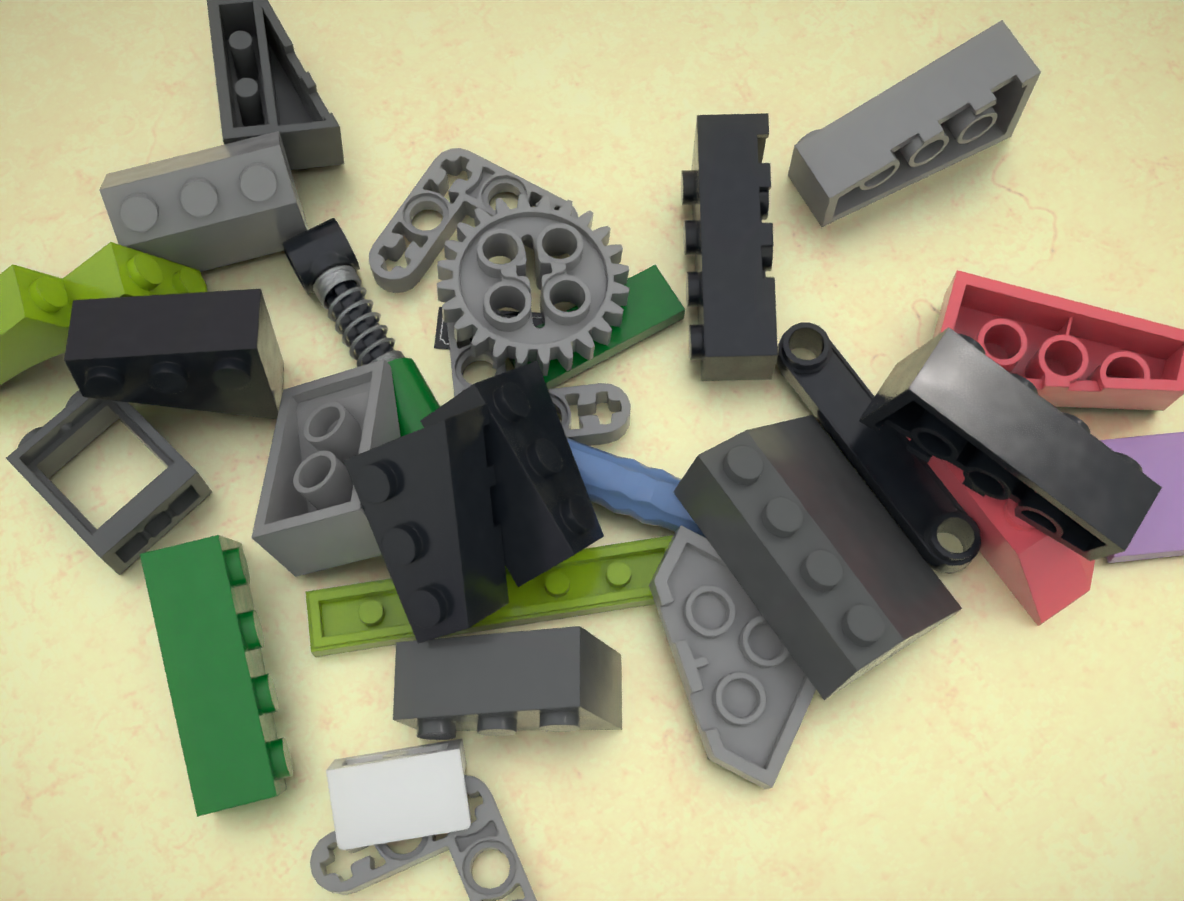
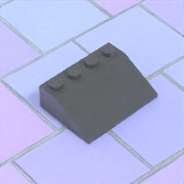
M813 415L745 430L697 455L673 491L824 700L962 609Z

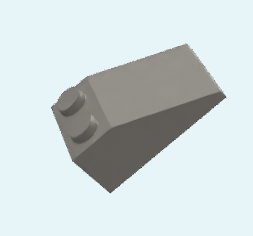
M385 359L283 390L251 538L295 577L382 555L344 460L400 438L391 366Z

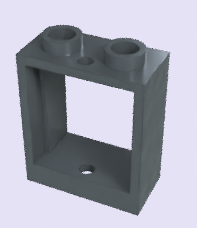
M80 390L71 396L66 407L48 423L27 433L20 441L18 448L6 457L13 467L87 545L118 575H121L140 558L141 553L149 550L212 493V490L200 474L129 402L86 398L82 396ZM119 419L167 469L97 529L49 478Z

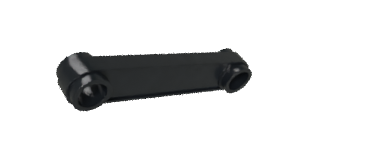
M801 322L791 326L782 335L778 344L776 364L781 375L793 387L933 570L941 573H953L965 569L977 556L981 546L980 529L976 522L968 516L927 462L906 450L910 441L905 435L885 423L877 433L859 422V419L875 396L831 342L826 331L810 322ZM794 348H805L814 353L816 358L803 360L797 358L791 350ZM949 533L960 540L963 552L952 553L944 549L937 539V534Z

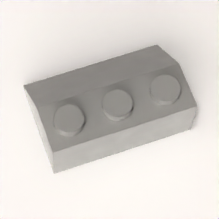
M279 131L108 173L99 189L119 245L200 270V272L284 251L281 245L282 242L308 230Z

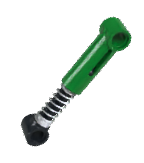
M331 218L282 242V248L302 287L308 295L311 293L316 294L321 305L328 310V318L336 322L335 330L343 335L342 343L346 347H350V356L358 360L357 367L361 366V364L363 366L385 359L391 366L400 437L424 428L420 420L438 409L440 405L412 358H405L401 351L393 349L396 340L394 338H387L388 327L379 324L381 318L379 313L372 312L374 302L372 300H365L364 297L367 290L361 287V280L356 273L360 269L358 261L335 218Z

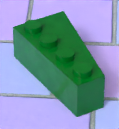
M215 535L141 553V563L197 817L278 796L287 790L285 778L293 776V766L285 738H277L273 716L274 712H278L277 693L270 673H265L261 648L264 647L263 631L258 614L253 607L249 586V570L242 543Z

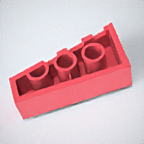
M958 270L944 294L933 338L948 327L957 334L971 337L984 348L985 354L1009 373L1020 375L1029 380L1036 387L1038 394L1055 407L1164 411L1184 395V329Z

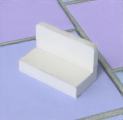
M456 739L335 759L326 770L338 848L347 850L468 829L471 825V815L464 776L466 760L463 740Z

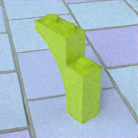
M113 242L108 243L64 278L12 264L0 274V386L30 367L65 353L73 300L207 292V286L200 270Z

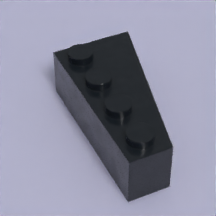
M768 113L697 115L691 170L681 171L682 205H692L693 220H684V255H695L696 271L686 273L687 307H697L698 325H689L690 360H700L701 381L771 380L777 361L775 278L766 277L765 271H771L773 223H762V220L768 217L769 190L771 189L770 163H762L766 138L769 136Z
M949 327L895 365L859 419V422L877 433L885 423L907 436L911 440L906 450L927 463L934 456L963 470L965 477L962 484L983 497L987 495L995 499L1006 500L1010 498L1018 503L1015 508V516L1089 561L1126 551L1162 488L1143 473L1142 467L1137 461L1123 453L1114 452L1090 434L1089 427L1081 419L1061 412L1041 397L1036 387L1029 380L1020 375L1009 373L985 354L984 348L976 340L963 334H957Z

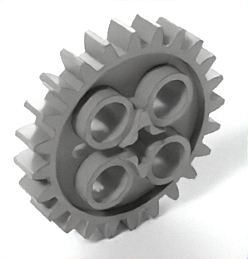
M524 193L519 194L517 208L509 209L501 198H497L496 214L490 216L479 207L474 210L475 227L459 222L457 224L458 241H445L444 252L447 260L438 261L437 265L438 279L442 280L437 283L438 301L445 302L442 305L444 322H456L454 325V339L459 342L473 337L471 356L474 358L482 355L488 349L493 351L494 369L501 367L507 358L515 359V368L528 364V361H538L543 376H547L550 360L557 359L566 371L572 369L573 352L575 351L585 359L591 360L595 347L593 340L608 345L612 333L610 326L621 325L624 309L620 306L627 305L629 288L624 286L627 283L629 266L619 264L622 257V246L608 245L611 231L609 226L600 227L592 231V211H588L576 219L571 216V200H567L559 210L551 209L549 194L543 195L538 207H530ZM524 240L532 241L534 247L535 277L537 287L541 290L540 313L544 324L543 328H536L533 324L530 281L526 277L527 259L523 245ZM563 251L569 254L570 257L556 259L549 256L548 253ZM496 256H505L512 261L506 264H495L489 261V259ZM560 302H570L579 309L572 312H563L556 309L554 305ZM508 307L518 310L520 314L507 318L497 315L495 311Z

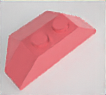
M934 456L931 457L927 464L980 529L981 546L979 552L1037 626H1040L1090 591L1095 560L1089 561L1015 516V508L1018 505L1010 498L1006 500L995 499L987 495L983 497L962 484L965 480L963 470L948 461Z

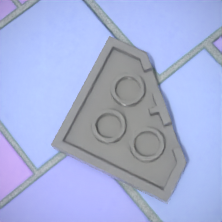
M681 525L675 531L649 587L707 758L764 789L773 788L816 688L708 539Z

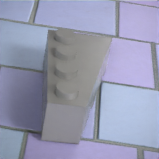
M1003 20L824 128L806 134L794 145L788 177L820 226L824 227L1010 138L1041 71Z

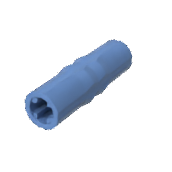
M567 438L591 502L599 504L613 513L631 516L643 524L659 526L673 532L682 525L705 537L673 493L681 481L680 478L663 469L647 467L635 459L616 456Z

